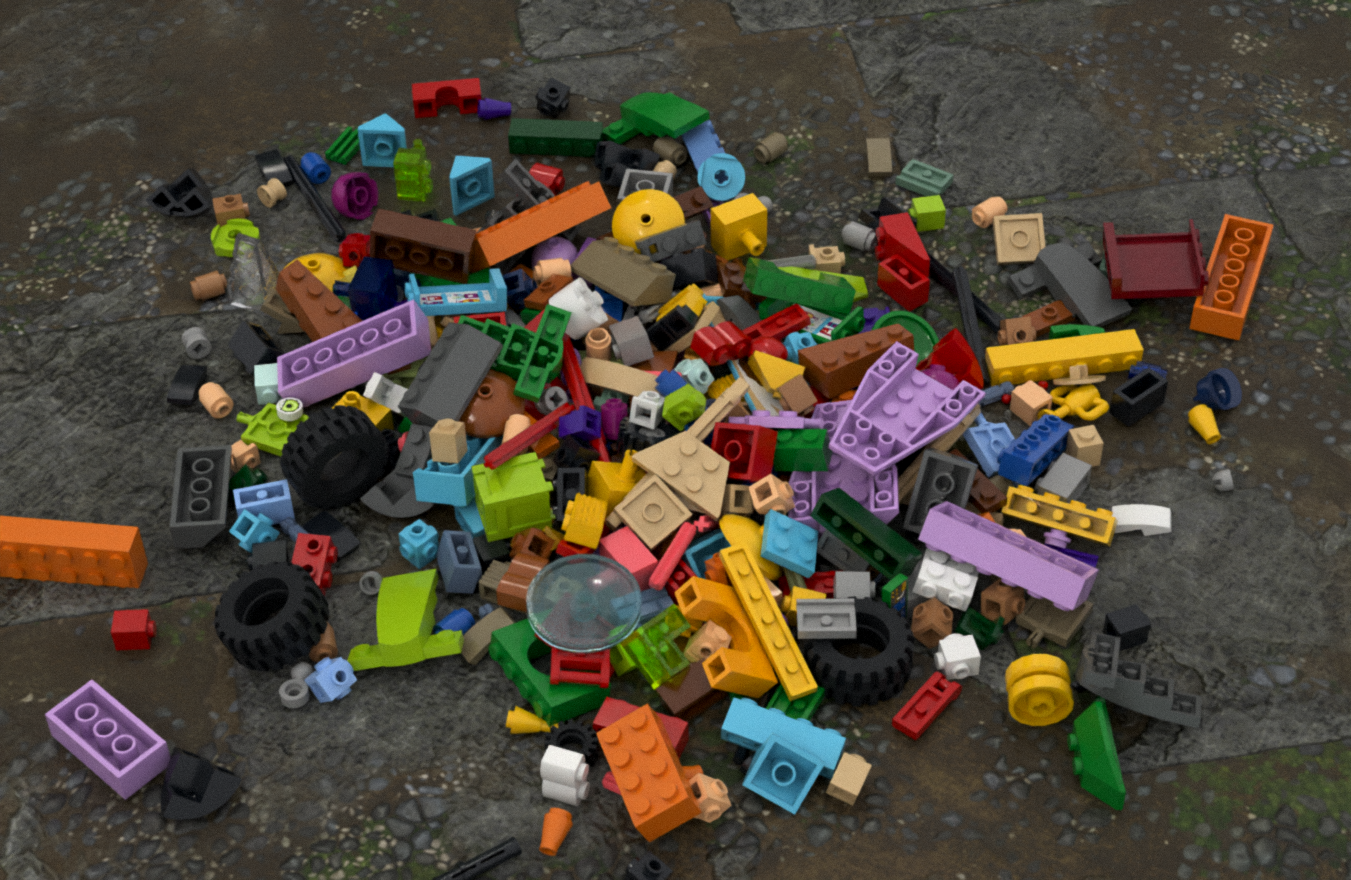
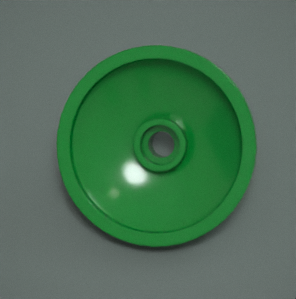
M907 311L889 312L879 318L871 329L872 331L900 324L912 333L914 337V352L919 354L916 366L934 351L933 346L939 342L935 331L923 318Z

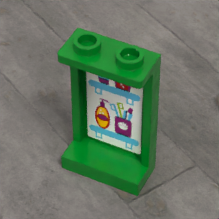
M767 297L759 304V317L762 321L796 303ZM799 304L810 317L811 325L797 332L799 334L810 332L817 345L856 335L865 326L864 311L860 306L850 314H844Z

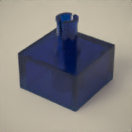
M364 256L351 283L335 280L333 293L336 296L348 297L351 310L362 321L394 308L393 304H396L398 300L393 260Z

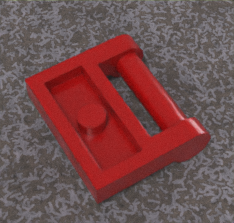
M552 639L550 684L559 685V682L594 684L599 685V688L609 687L610 643ZM560 668L600 671V673L560 670Z

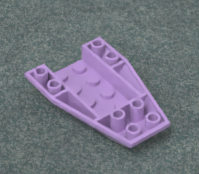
M896 341L867 370L828 448L870 474L876 475L957 427L985 397L986 393L964 380L954 390L944 386L915 369L919 354Z
M852 400L816 404L811 419H821L820 429H827L830 441ZM832 451L828 471L792 472L789 485L794 492L792 499L795 508L788 511V517L817 530L818 540H820L826 528L810 515L821 494L836 488L842 489L886 525L899 513L898 471L895 464L876 475H872Z

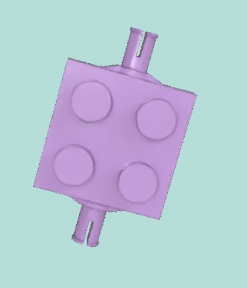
M752 410V415H745V417L728 416V423L760 425L766 428L820 429L821 419L797 416L796 411H779V416L770 415L768 410Z

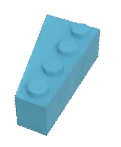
M466 435L468 451L458 464L433 462L431 459L427 462V468L415 470L413 478L416 501L450 504L454 507L467 506L475 496L471 466L485 463L484 456L502 445L503 435L493 438H476Z

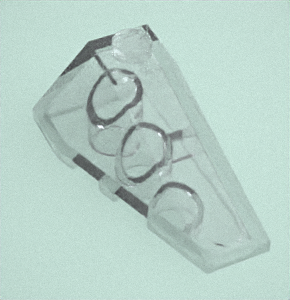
M238 233L232 254L234 259L229 269L231 274L226 284L229 302L232 305L271 317L260 311L272 288H276L279 271L260 239Z

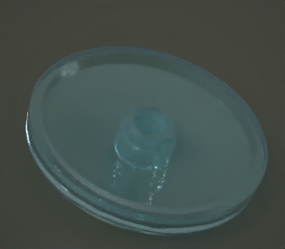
M594 554L570 555L548 564L533 578L526 596L527 616L535 633L543 641L557 649L571 653L600 652L619 644L635 629L642 610L641 590L633 574L623 565L610 558Z

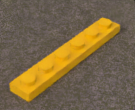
M743 542L720 550L719 557L789 701L815 693L818 686L747 543Z

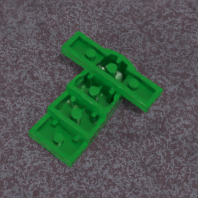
M644 92L620 105L622 119L611 123L603 129L604 140L621 144L641 132L647 137L655 134L660 138L669 135L675 139L709 120V111L670 92L666 94Z
M547 304L536 333L512 323L510 328L490 319H486V322L483 323L461 315L458 323L468 324L500 342L503 348L490 370L505 373L517 381L513 395L539 403L545 384L551 383L562 369V339L572 312Z

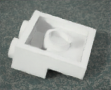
M926 548L912 592L930 599L935 597L941 603L966 611L978 579L979 571L976 570V566L968 562L959 563L950 558L951 554L944 551L936 552Z

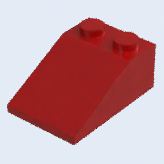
M908 212L880 217L879 227L876 228L878 246H875L876 259L882 262L898 253L928 278L930 258Z

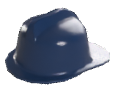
M1227 368L1212 370L1197 382V395L1193 398V401H1200L1201 404L1207 405L1212 411L1236 407L1242 399L1240 383L1233 372Z

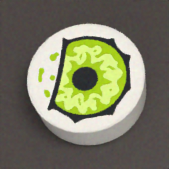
M284 398L276 405L277 416L284 421H294L303 415V404L297 398Z

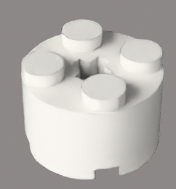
M580 277L549 299V305L572 312L565 333L574 340L586 336L590 330L608 321L607 315L601 307L604 303L601 295L597 291L592 292Z

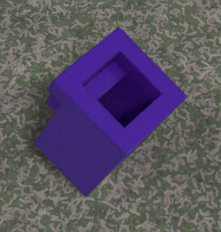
M582 405L579 406V410L571 411L570 414L559 417V438L565 440L568 434L587 441L601 438V412Z

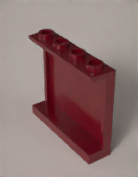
M1189 219L1188 232L1115 235L1113 222L1103 223L1102 243L1111 299L1203 296L1204 286L1209 284L1208 271H1205L1206 261L1205 256H1202V242H1199V229H1195L1193 219Z

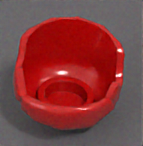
M760 337L752 342L747 355L750 358L756 350L787 361L788 351L780 340L774 337Z

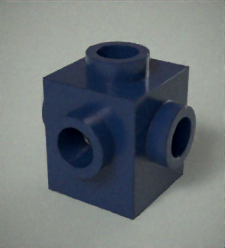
M522 269L502 275L507 287V303L514 310L525 309L524 299L538 288L534 278H530Z

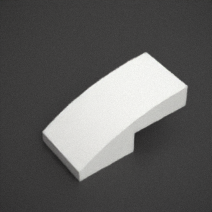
M1144 504L1112 506V516L1118 520L1115 533L1142 529L1144 536L1171 532L1170 508Z

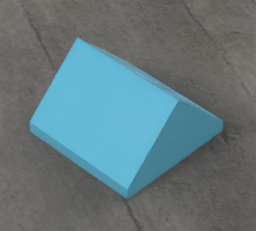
M386 113L358 126L363 166L409 167L405 128Z
M456 156L449 176L453 214L455 216L495 197L492 160L483 157Z
M772 732L755 752L742 785L787 811L796 814L822 770L825 761Z

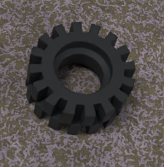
M568 719L567 725L560 721L558 722V728L553 725L550 728V733H546V740H544L545 752L549 745L561 748L569 743H577L583 746L577 753L585 756V764L592 767L595 766L596 759L598 760L599 757L598 737L596 731L591 730V725L587 723L583 727V721L578 720L577 724H573V719Z

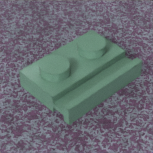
M912 159L901 171L900 176H896L895 184L926 197L942 195L953 183L954 175Z

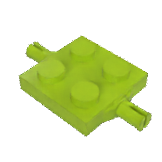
M267 403L262 411L252 416L243 412H239L237 415V422L248 425V428L241 435V440L246 445L254 443L258 449L280 457L284 444L288 443L287 437L289 434L295 432L296 426L301 421L305 422L309 419L308 415L303 414L297 420L284 421L277 416L276 405Z

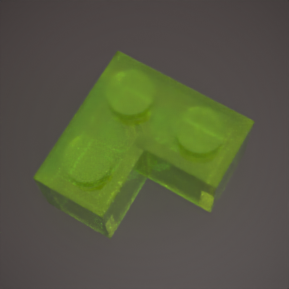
M674 603L620 642L654 690L690 664L673 641L691 627Z

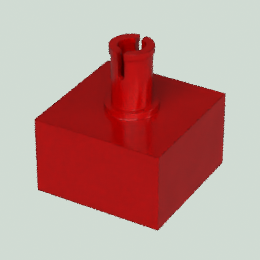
M715 422L711 449L730 462L726 481L754 484L770 475L778 431L760 425Z

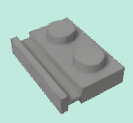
M854 598L796 599L798 639L856 638Z

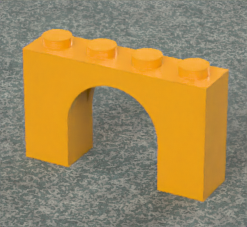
M693 576L674 592L683 616L705 622L711 620L732 637L729 643L731 649L721 647L702 663L711 688L760 698L778 683L765 649L734 587Z

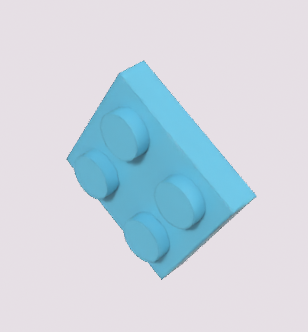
M770 509L765 515L761 557L810 578L815 573L818 531Z

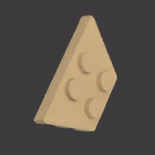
M687 431L639 451L632 456V461L652 476L656 474L674 492L716 522L719 520L730 464L725 458Z

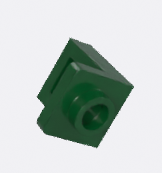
M245 464L230 479L229 495L235 503L233 490L265 484L269 478L261 469L257 468L254 470Z
M968 607L966 611H963L954 632L963 636L973 635L977 647L984 650L990 643L996 644L1004 632L1001 627L1005 619L999 616L991 622Z

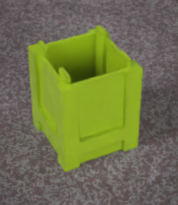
M536 452L512 457L494 470H491L489 467L485 468L483 464L471 466L475 503L488 542L514 537L517 532L520 533L531 527L543 530L546 526L552 528V520L556 519V516L553 514V509L550 510L549 492L554 490L551 481L546 482L541 469L545 468L543 458L538 459Z

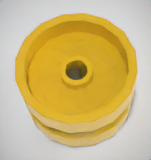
M1032 654L1017 659L1006 669L1005 684L1008 692V709L1012 718L1018 722L1030 726H1046L1063 720L1073 710L1074 699L1070 687V672L1066 662L1060 658L1049 654Z

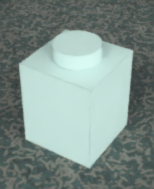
M277 363L254 365L258 405L278 403L283 398L278 393Z

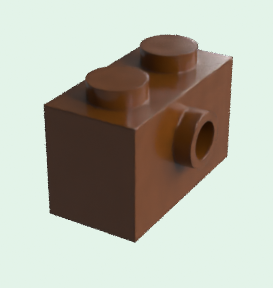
M705 658L698 662L690 663L684 671L673 678L666 679L656 689L661 704L671 717H678L688 722L727 696L726 691L711 688L702 665L706 660Z

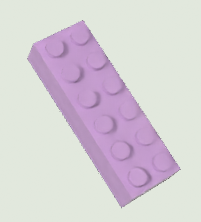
M413 299L277 357L278 393L283 399L288 397L299 399L304 408L369 381L374 372L383 375L429 356L431 351L428 318Z
M948 501L929 510L918 540L926 543L925 546L928 549L936 552H941L942 550L951 554L950 558L959 563L968 562L975 565L976 570L980 573L999 576L1002 578L1001 581L1012 587H1023L1028 590L1027 593L1038 599H1043V597L1054 602L1053 605L1064 611L1074 610L1087 600L1099 571L1090 565Z

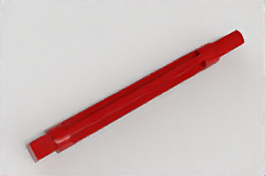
M564 333L562 339V371L575 408L579 410V406L584 405L595 410L570 337ZM601 427V438L589 442L601 454L597 461L612 462L606 446L607 441Z

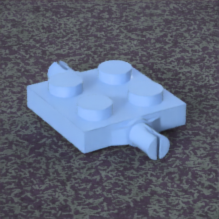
M980 413L974 420L977 427L968 428L962 435L989 478L998 475L1000 466L997 463L998 456L1001 450L1009 447L1015 438L1005 422L997 424L988 422L983 414ZM1012 481L1014 488H1017L1018 485H1022L1015 481Z

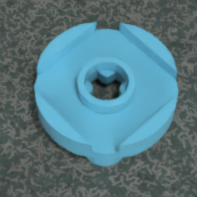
M726 153L714 154L701 164L698 171V184L702 186L709 199L718 202L729 201L742 191L745 184V171L741 163L734 156ZM720 171H724L725 176L729 177L728 181H724L723 184H719L718 180L714 179L715 175L720 174Z

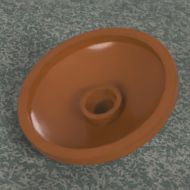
M489 369L458 421L465 423L466 435L476 438L502 436L505 423L511 415H524L525 398L513 395L517 384L513 378L505 373Z

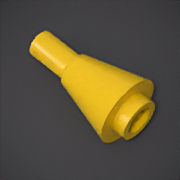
M515 706V711H508L505 727L511 728L510 734L538 733L540 731L550 733L551 727H548L546 721L518 706Z

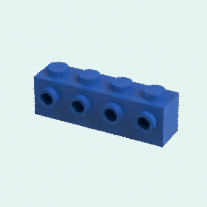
M1043 415L1038 421H1034L1028 430H1024L1018 439H1013L1009 447L1001 450L997 459V463L1000 464L997 474L1028 486L1052 461H1055L1066 450L1068 431L1073 429L1074 425L1062 421L1055 415Z

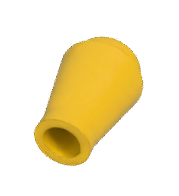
M1205 404L1192 408L1188 413V422L1205 439L1207 444L1219 441L1221 435L1218 431L1212 409L1208 408Z

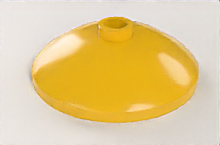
M645 189L634 192L621 201L613 215L612 232L618 243L623 246L632 247L634 252L641 254L640 249L636 247L635 241L685 224V218L680 205L669 194L659 190ZM644 217L651 218L648 223L642 222ZM650 245L651 253L656 252L655 245Z
M312 253L300 256L284 267L285 269L298 259L331 292L341 296L343 295L340 292L338 280L345 277L343 272L350 268L343 266L342 259L325 253Z
M725 514L720 519V528L730 545L734 546L746 542L764 577L770 580H778L783 575L782 566L761 557L764 524L760 526L750 518L735 514Z

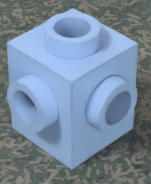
M326 657L314 666L316 671L304 679L320 703L333 701L335 698L337 700L343 698L352 690L350 686L357 681L351 664L342 659V657L333 659Z

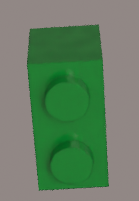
M774 429L778 431L773 460L775 471H828L832 450L828 448L830 440L827 429Z

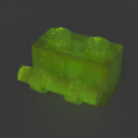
M415 139L413 140L412 149L398 148L393 161L397 197L401 200L425 202L428 193H431L433 189V179L429 178L431 161L427 160V152L422 144V140Z

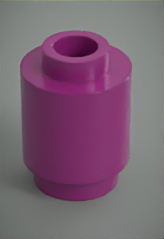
M608 399L605 404L601 405L602 429L607 439L617 440L619 423L625 416L628 417V406L626 403H622L621 399Z

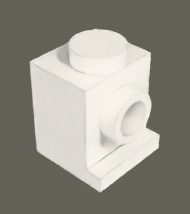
M643 391L638 397L634 396L629 422L655 429L664 419L662 413L665 397L654 391ZM645 413L651 415V417L649 418L642 415Z

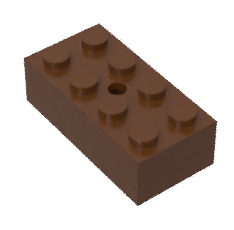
M378 208L370 230V263L467 284L474 264L476 230Z

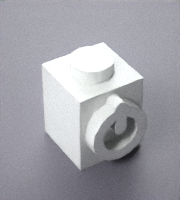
M951 634L943 640H939L938 652L934 654V660L937 670H942L946 680L963 679L968 676L979 675L981 656L973 635Z

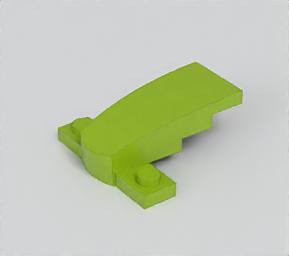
M437 569L382 578L376 613L379 644L371 646L369 644H361L351 649L347 661L351 664L354 671L381 666H404L429 658L461 653L464 643L462 630H443L436 635H430L436 623L433 611L438 601L435 592L439 580Z

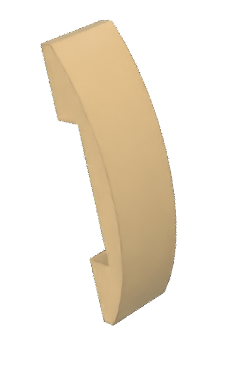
M583 358L580 368L587 386L597 389L601 387L633 397H638L643 391L658 392L655 389V386L658 384L655 381L658 377L657 375L606 360Z

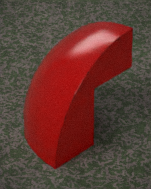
M957 328L950 331L933 346L934 351L927 358L921 360L915 368L920 371L930 369L931 364L942 365L946 367V372L953 374L957 378L959 384L964 380L978 389H982L984 385L978 360Z

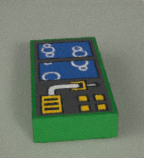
M899 573L882 587V601L888 604V608L892 609L894 607L899 611L901 618L907 619L908 577Z

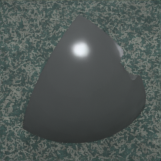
M394 471L360 498L374 511L397 518L421 514L436 504L416 501L414 479L399 477Z

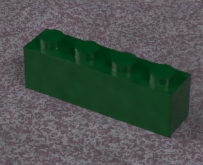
M512 118L508 133L509 153L595 157L597 142L604 141L603 122Z
M840 488L821 494L810 515L889 580H892L899 573L907 577L911 576L923 553Z

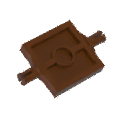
M735 258L729 263L718 262V281L723 297L739 295L754 310L756 308L755 303H762L767 298L752 294L743 282L746 267L743 265L741 258L739 260Z

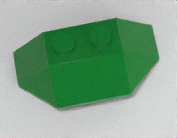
M1098 696L1074 720L1072 733H1068L1067 736L1069 751H1074L1075 756L1072 760L1074 775H1079L1080 784L1083 789L1115 810H1122L1126 795L1125 785L1105 699Z

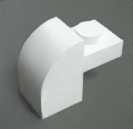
M374 372L366 385L363 396L390 408L391 412L403 418L406 417L397 406L408 389Z

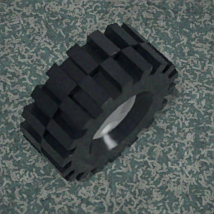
M645 413L642 415L649 418L651 417V415H645ZM630 415L629 418L625 416L619 423L616 444L617 453L622 455L624 459L626 450H630L631 453L632 450L642 451L684 432L685 429L679 431L665 418L655 429L629 422Z

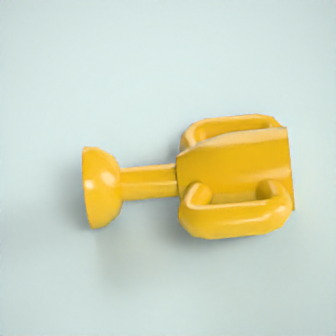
M1091 383L1080 386L1060 385L1052 390L1050 395L1053 397L1052 403L1061 407L1055 411L1049 409L1040 410L1037 417L1039 420L1043 415L1047 414L1055 415L1062 419L1067 415H1078L1083 420L1093 421L1107 413L1110 406L1107 401L1100 398L1098 390ZM1070 392L1065 398H1062V396Z

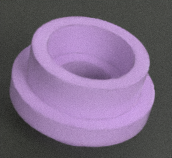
M1051 528L1050 533L1044 532L1043 536L1046 538L1044 544L1058 546L1063 549L1067 547V544H1070L1071 539L1066 537L1067 532Z

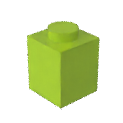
M940 195L912 198V205L908 209V213L917 219L915 226L917 232L944 229L946 209Z

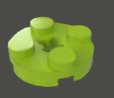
M241 218L227 220V224L220 227V224L217 225L211 232V242L215 254L220 257L248 258L252 256L253 250L260 243L259 229L254 227L253 222Z

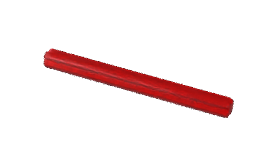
M567 402L485 455L484 467L494 470L557 428L559 426V417L570 414L571 411H574L575 406L573 404L569 405Z

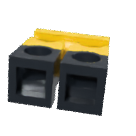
M695 284L688 285L664 304L658 311L660 315L656 318V323L646 330L649 340L660 351H664L676 342L678 338L680 339L693 329L703 307L706 306L707 301L702 297L704 293Z

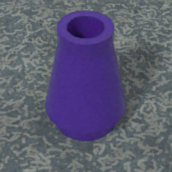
M484 97L483 100H478V118L488 120L511 116V103Z

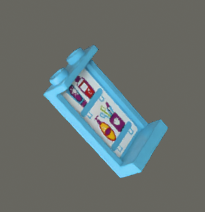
M499 268L489 269V283L418 287L414 274H409V282L405 283V297L408 298V302L414 299L425 316L507 311V287Z

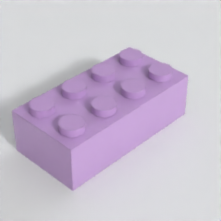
M90 680L45 713L51 735L125 800L168 767L171 757L166 741L93 680Z

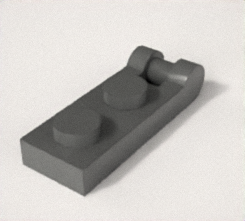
M694 220L635 241L636 247L640 249L641 254L649 256L653 262L667 258L672 254L681 253L707 244L700 220ZM652 244L656 248V252L651 253L649 248Z

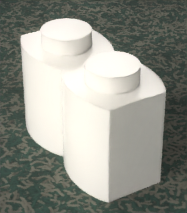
M549 745L541 760L540 774L543 779V796L579 806L581 799L585 800L590 790V783L587 782L589 765L585 764V756Z

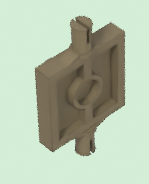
M1031 596L1026 602L1023 612L1016 615L1015 623L1032 631V634L1026 640L1027 645H1032V648H1036L1042 638H1047L1066 647L1091 614L1094 604L1086 600L1076 609L1064 611L1053 605L1054 602L1044 597L1043 599H1038Z

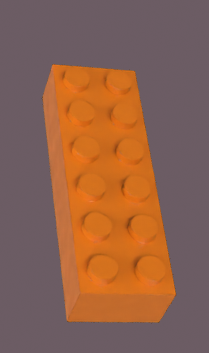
M589 181L582 183L476 233L472 274L610 209L611 206L600 182L592 185Z
M1225 214L1206 269L1209 274V284L1204 286V295L1197 296L1189 329L1240 340L1270 245L1273 224Z
M0 516V577L92 584L95 586H116L121 588L140 587L148 561L139 527Z

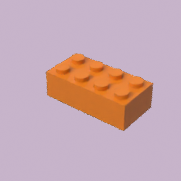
M648 703L596 733L632 822L649 843L702 813L661 718Z

